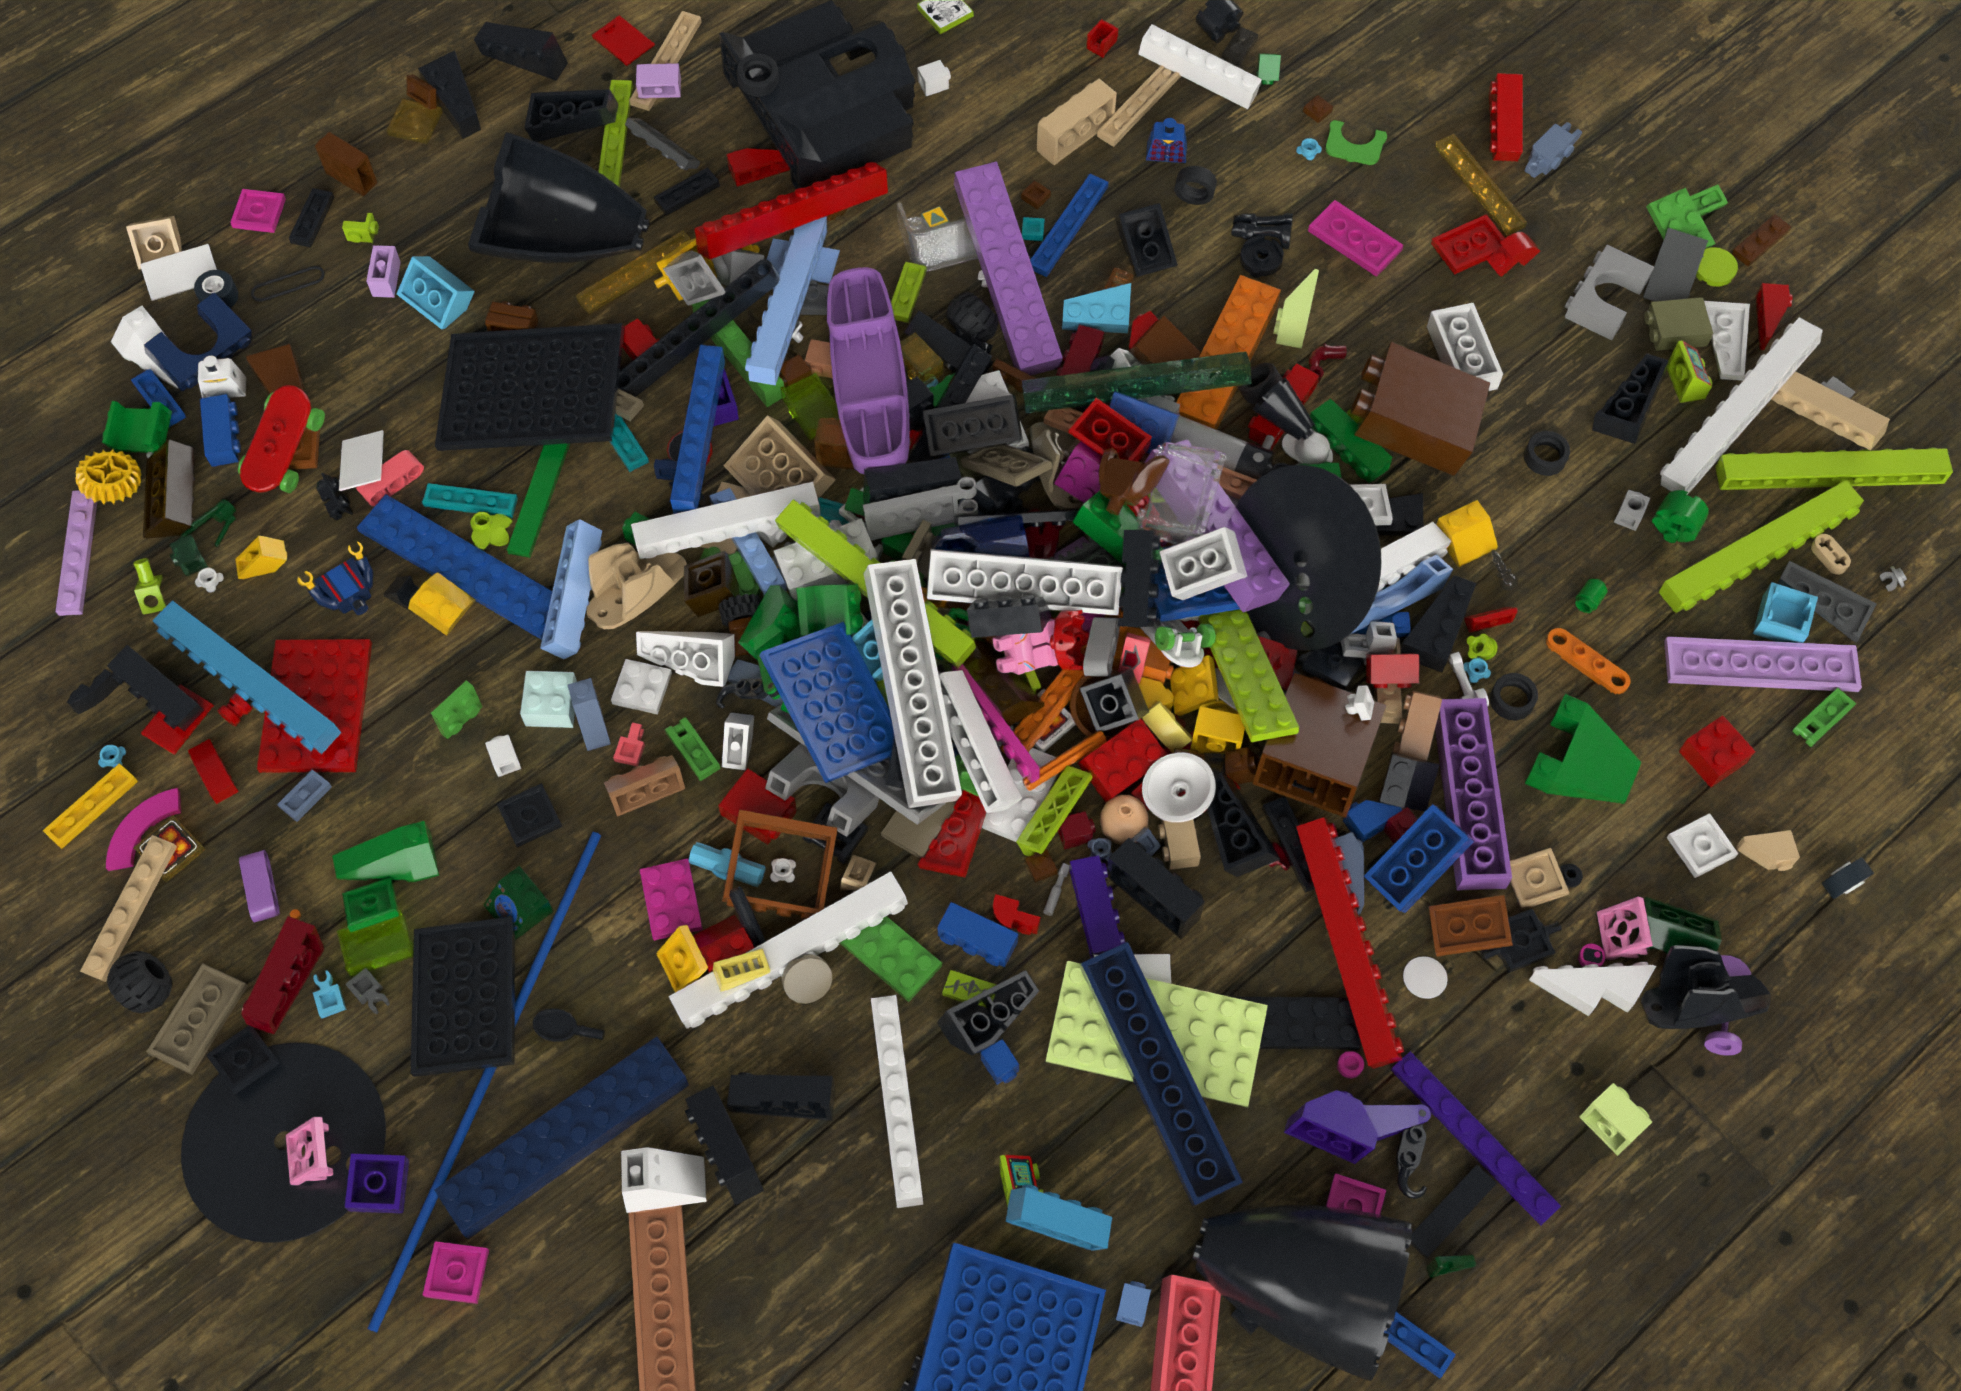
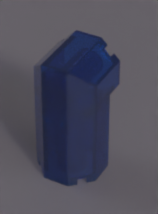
M1022 514L945 528L931 542L932 549L1030 557Z

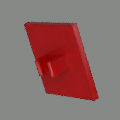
M1258 636L1282 690L1287 691L1292 680L1298 650L1285 648L1281 643Z

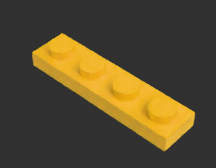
M119 763L49 824L43 832L63 849L138 782L137 779Z

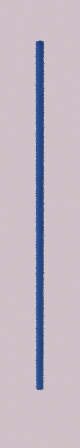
M592 832L515 1001V1026L601 838V835L596 832ZM497 1067L485 1068L369 1323L368 1330L377 1333L438 1199L434 1189L445 1183Z

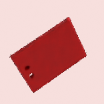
M620 15L592 34L594 40L624 63L625 66H628L655 46L654 42L649 40Z
M181 684L178 688L198 703L204 711L185 731L181 730L178 726L175 729L170 727L163 721L166 716L159 711L141 732L143 736L174 755L214 706Z

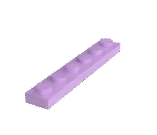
M72 491L56 604V613L59 616L83 614L97 502L94 503L92 498L86 499V496L81 494L80 491Z

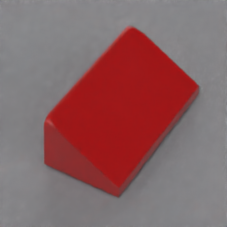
M1504 607L1464 617V621L1468 631L1475 632L1512 623L1518 609L1516 607Z

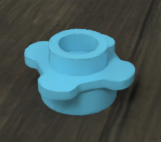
M1307 138L1302 141L1301 146L1297 147L1296 152L1302 154L1307 160H1313L1315 155L1321 152L1322 148L1316 140Z
M1475 658L1470 663H1464V670L1468 673L1469 681L1472 683H1477L1482 678H1489L1491 675L1487 663L1482 658Z
M115 745L104 746L100 751L98 764L103 768L106 766L114 768L119 763L122 765L121 761L126 754V749L122 746L117 748Z

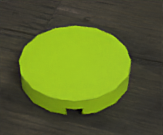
M1706 248L1696 277L1700 281L1707 282V285L1721 287L1728 285L1738 270L1736 259L1724 249Z

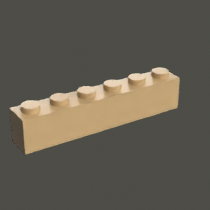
M1796 371L1771 398L1777 404L1791 409L1797 414L1828 428L1870 451L1885 434L1890 420Z

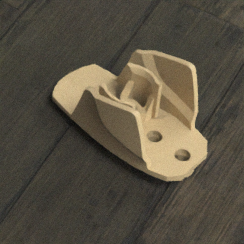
M629 543L615 544L591 554L588 558L589 577L594 598L586 607L588 618L594 621L599 628L614 629L634 619L658 601L684 576V566L687 565L686 560L677 553H665L653 558L640 559L638 553Z

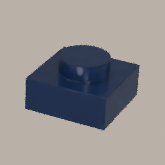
M655 459L654 470L656 478L674 481L678 461Z

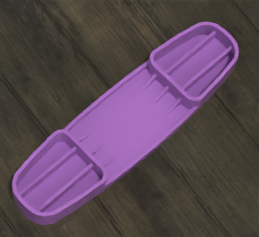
M868 267L845 270L835 275L829 282L827 323L830 331L831 366L838 415L847 450L854 469L864 474V469L905 464L908 460L910 443L908 390L894 313L881 274L877 270Z

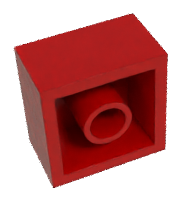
M1723 715L1689 737L1679 750V753L1710 788L1747 764L1756 752Z

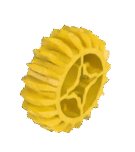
M104 449L102 453L93 452L92 457L85 455L84 461H79V467L76 468L75 472L79 491L86 496V499L92 498L94 503L99 500L103 504L107 501H111L114 504L116 500L124 502L125 497L131 498L132 494L137 492L138 486L141 483V470L136 460H133L130 455H125L123 451L116 453L113 449L110 452H105Z

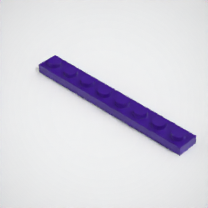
M1411 1051L1402 1058L1403 1060L1393 1066L1391 1071L1429 1108L1430 1112L1540 1226L1561 1207Z

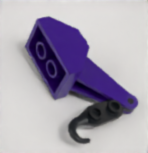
M1336 1090L1306 1102L1288 1118L1284 1133L1353 1164H1356L1374 1150L1377 1141L1402 1133L1396 1154L1399 1190L1403 1195L1412 1199L1421 1198L1427 1190L1426 1186H1422L1419 1191L1414 1192L1409 1189L1407 1184L1409 1176L1420 1164L1424 1149L1426 1133L1423 1129V1124L1431 1117V1112L1427 1106L1422 1104L1363 1105L1361 1100L1354 1098L1349 1092Z

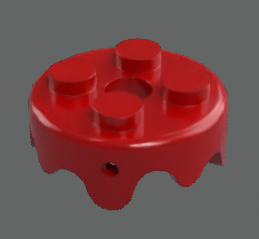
M1083 610L1061 611L1055 618L1054 633L1050 637V646L1055 651L1058 665L1066 671L1083 670L1082 664H1084L1085 655L1081 653V649L1087 645L1090 632L1082 628L1085 617L1080 614H1083Z

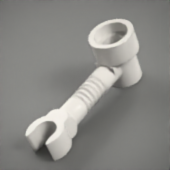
M1460 653L1450 654V666L1456 673L1464 696L1460 697V699L1486 698L1488 707L1489 700L1485 689L1472 690Z

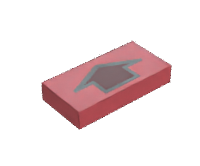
M1127 633L1118 672L1132 668L1137 682L1140 683L1151 639Z

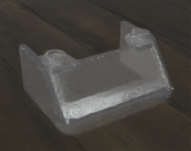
M897 203L898 226L912 263L926 266V272L978 259L965 219L929 228L926 220L921 217L907 219L902 203Z

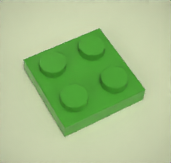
M466 680L432 711L431 715L440 733L449 739L452 735L457 734L470 718H474L479 713L482 705L473 685Z

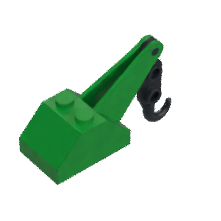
M770 585L738 642L758 660L762 679H741L737 684L725 686L719 692L716 699V704L719 708L725 707L722 701L730 693H734L740 699H764L769 695L775 700L781 697L759 655L764 650L803 636L800 635L798 603L780 585Z

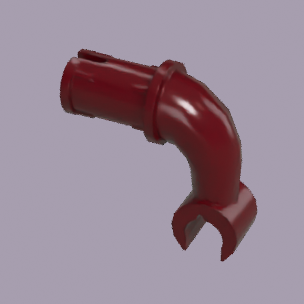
M1323 343L1322 346L1317 347L1311 352L1308 362L1309 370L1319 375L1318 383L1324 375L1323 369L1319 367L1321 360L1345 359L1347 354L1346 345L1330 346Z

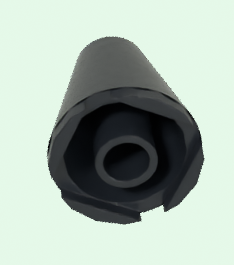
M1286 378L1273 386L1262 397L1263 402L1260 405L1257 403L1253 408L1256 414L1298 441L1302 438L1307 440L1315 432L1313 429L1315 423Z

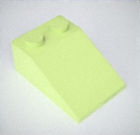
M1314 269L1285 299L1283 309H1278L1273 333L1277 334L1276 344L1302 349L1319 270Z

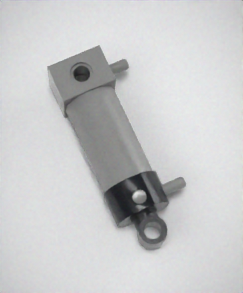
M1150 394L1147 403L1179 414L1180 404L1174 402L1173 396L1169 395L1165 399L1158 395ZM1180 415L1170 444L1188 439L1200 458L1256 480L1273 470L1289 466L1285 463L1272 464L1275 452L1270 450L1275 440L1272 435H1267L1262 446H1259Z

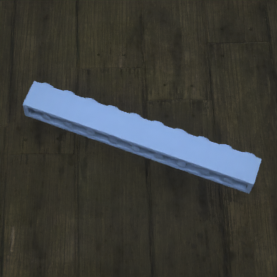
M827 216L794 228V235H790L789 250H785L784 264L780 265L778 270L780 280L773 287V295H769L768 310L763 312V324L757 329V341L752 343V356L747 358L745 370L749 371V381L776 385L827 234Z

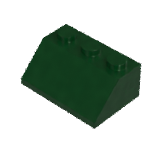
M1645 897L1644 905L1653 945L1648 947V949L1657 948L1663 950L1666 954H1668L1672 946H1694L1708 948L1713 951L1718 950L1722 941L1719 921ZM1639 927L1636 929V939L1640 932Z

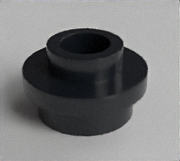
M1565 864L1560 867L1567 888H1575L1581 883L1583 874L1579 867L1574 864ZM1567 872L1572 873L1574 878L1568 877Z

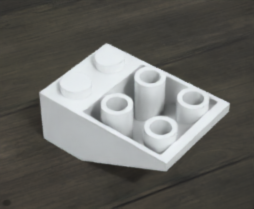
M649 1147L621 1151L622 1195L627 1213L707 1201L704 1157Z

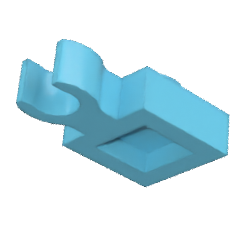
M327 970L325 971L327 975L325 981L320 982L316 974L313 978L316 985L320 988L319 991L313 993L321 1018L347 1010L340 986L338 984L332 986L333 977Z

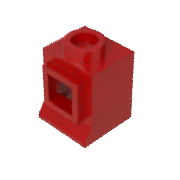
M1101 19L1087 34L1086 49L1104 58L1107 51L1117 42L1118 28Z

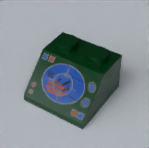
M520 866L498 881L483 904L494 919L514 918L515 940L554 912L549 901Z

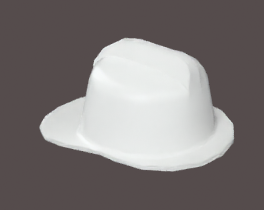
M1314 432L1307 440L1302 438L1299 441L1287 434L1282 440V447L1285 453L1302 464H1321L1323 462H1332L1333 460L1329 441L1320 433Z

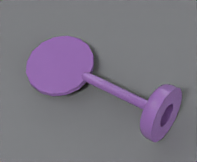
M1721 956L1729 976L1751 975L1747 965L1740 959L1733 956ZM1729 1022L1722 1023L1721 1031H1714L1706 1036L1705 1047L1712 1053L1719 1055H1735L1741 1052L1742 1041L1739 1036L1728 1032Z

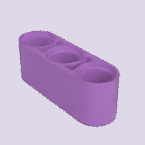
M262 850L239 857L247 905L252 921L255 923L279 916L280 910L271 865L266 851Z

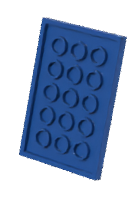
M844 622L760 653L759 656L825 783L890 758L894 737L890 709L851 635H846Z

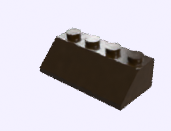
M167 440L147 459L143 538L180 536L191 527L194 520L192 516V506L194 504L192 493L195 484L193 468L196 463L193 447Z
M974 640L976 648L964 661L963 665L1008 726L1044 707L1043 701L1020 675L1013 672L1002 673L997 670V659L1004 657L1000 652L987 642Z

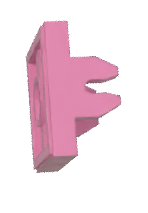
M1635 897L1597 912L1605 959L1614 960L1619 957L1638 958V954H1648L1647 948L1653 945L1643 898ZM1630 913H1634L1637 919L1629 921L1625 917H1630ZM1616 917L1617 920L1614 922L1613 927L1610 928L1613 919ZM1625 921L1627 930L1623 935H1620L1618 933V925ZM1639 927V935L1634 943L1630 945L1629 935L1632 929ZM1611 937H1619L1622 947L1616 946Z
M313 1117L286 1134L290 1185H300L305 1181L326 1180L327 1176L333 1175V1169L327 1167L324 1132H328L329 1127L328 1124L323 1123L322 1117ZM307 1137H312V1141H307ZM303 1145H305V1155H304V1157H302V1147H303ZM313 1151L314 1163L310 1167L309 1158L311 1156V1152Z

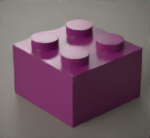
M1080 441L1072 451L1054 484L1083 503L1087 502L1100 490L1098 474L1102 456Z

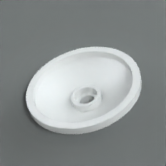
M1172 753L1158 759L1148 769L1142 783L1143 798L1149 810L1162 820L1177 823L1192 820L1205 812L1213 801L1216 790L1215 777L1209 765L1200 757L1190 753ZM1179 792H1186L1184 796H1178Z

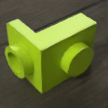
M367 213L365 222L344 221L342 229L347 241L373 243L375 234H378L379 225L375 221L373 214Z

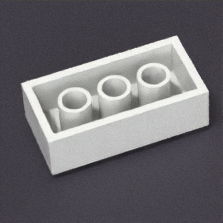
M1474 303L1431 311L1427 329L1440 361L1490 382L1489 391L1498 389L1503 372Z
M862 518L832 529L833 531L838 529L848 538L846 541L851 545L855 543L866 552L864 555L870 560L872 558L878 560ZM797 542L774 550L776 561L788 592L795 601H797L796 588L808 585H836L846 582Z

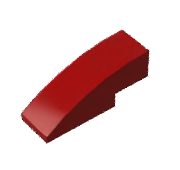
M210 739L187 750L205 787L216 804L239 792Z

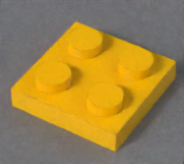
M1209 655L1203 657L1202 662L1195 667L1180 666L1173 669L1170 683L1174 697V714L1182 716L1199 709L1203 704L1219 700L1213 657Z
M687 925L679 926L656 953L675 993L697 981L708 969L706 961Z

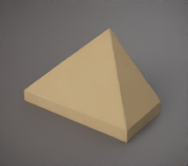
M853 855L842 877L840 890H859L866 886L876 863Z

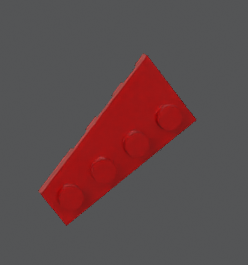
M964 790L953 807V813L942 824V830L939 835L930 843L929 851L917 864L920 869L966 877L986 811L979 796Z

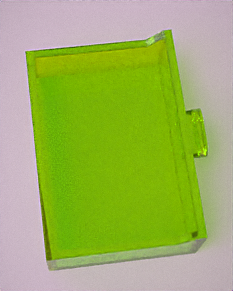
M816 373L788 387H780L782 400L788 407L789 413L796 419L809 440L841 425L837 403Z
M401 910L398 917L350 932L348 927L337 931L345 962V970L351 977L356 976L365 968L371 971L413 957L412 942L405 916Z

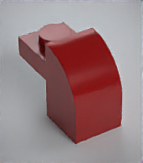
M1517 232L1500 242L1502 246L1486 260L1497 274L1502 277L1518 262L1525 266L1540 252V249L1527 234Z

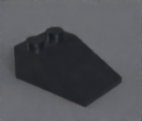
M1160 203L1121 213L1116 217L1115 221L1119 235L1136 277L1178 266Z

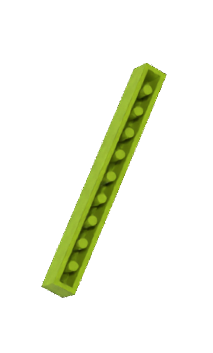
M1937 448L1884 449L1879 451L1864 449L1860 451L1840 450L1837 452L1816 451L1806 453L1796 451L1793 453L1772 452L1769 454H1758L1755 452L1748 454L1728 453L1722 455L1715 466L1720 490L1835 487L1844 481H1847L1851 486L1944 484L1953 473L1948 450Z
M1844 481L1666 580L1659 594L1675 613L1683 609L1688 611L1697 604V601L1701 599L1705 601L1712 597L1718 589H1727L1734 583V580L1738 578L1740 580L1745 579L1752 573V570L1764 568L1770 563V560L1782 558L1791 548H1800L1807 539H1815L1825 529L1837 527L1843 519L1853 518L1860 512L1859 507L1864 500L1847 481Z
M793 499L775 519L778 528L846 582L858 584L860 593L868 598L864 572L868 565L879 564L880 562L875 558L870 560L864 555L866 552L856 543L851 545L846 541L848 539L846 535L840 530L833 531L826 519L822 516L817 518L811 513L812 509L804 502L799 504ZM927 600L924 604L933 649L958 669L975 650L974 637L971 638V633L966 629L962 631L955 626L956 622L946 614L944 616L937 612L938 608Z

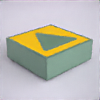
M940 206L921 213V219L930 234L950 226L949 220Z

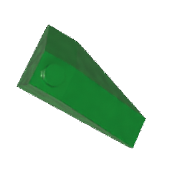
M425 821L396 828L332 856L336 878L339 880H384L391 877L392 880L418 882L439 876L431 832Z

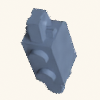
M1566 122L1562 127L1555 123L1532 146L1525 172L1535 178L1541 173L1546 175L1552 169H1557L1564 157L1568 158L1575 148L1573 144L1580 138L1582 131L1577 129L1571 134L1569 133L1571 128L1569 122Z

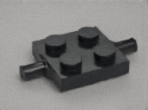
M1530 909L1508 918L1513 946L1480 950L1484 960L1498 955L1508 973L1554 956L1556 952L1550 943L1549 935L1561 931L1562 928L1558 921L1544 926L1538 920L1534 910Z

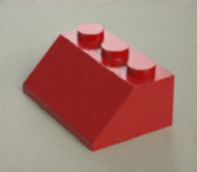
M1095 398L1068 431V433L1102 457L1105 449L1114 448L1120 459L1139 462L1149 450L1152 436L1097 398Z

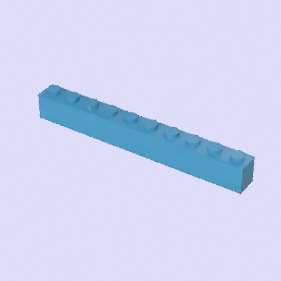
M173 600L152 620L158 627L156 632L165 640L173 639L172 644L181 652L187 650L189 652L188 657L197 664L200 662L204 663L203 668L212 676L216 674L221 676L219 680L230 689L234 686L237 689L235 693L245 701L248 698L252 700L251 705L260 713L264 711L269 713L267 717L274 724L279 726L282 723L286 726L284 731L295 739L299 736L302 739L300 743L309 751L315 749L322 754L342 733L332 721Z

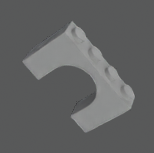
M1606 245L1603 252L1598 251L1593 260L1595 265L1593 267L1589 266L1583 277L1586 278L1585 281L1578 283L1574 291L1576 293L1575 297L1570 296L1565 305V308L1568 309L1565 318L1613 340L1627 312L1603 301L1597 295L1595 287L1603 283H1614L1640 295L1649 281L1654 266Z
M802 743L770 770L765 788L785 801L796 790L807 784H819L832 789L841 799L832 806L826 825L836 827L837 831L846 837L877 808L879 801L876 795L847 775L825 783L810 752Z

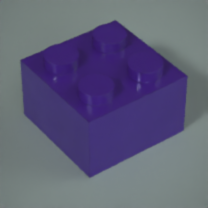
M351 1154L345 1208L350 1212L403 1213L409 1167L408 1158L402 1155Z

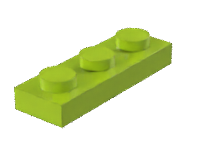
M905 262L891 301L895 320L909 323L926 274V266Z

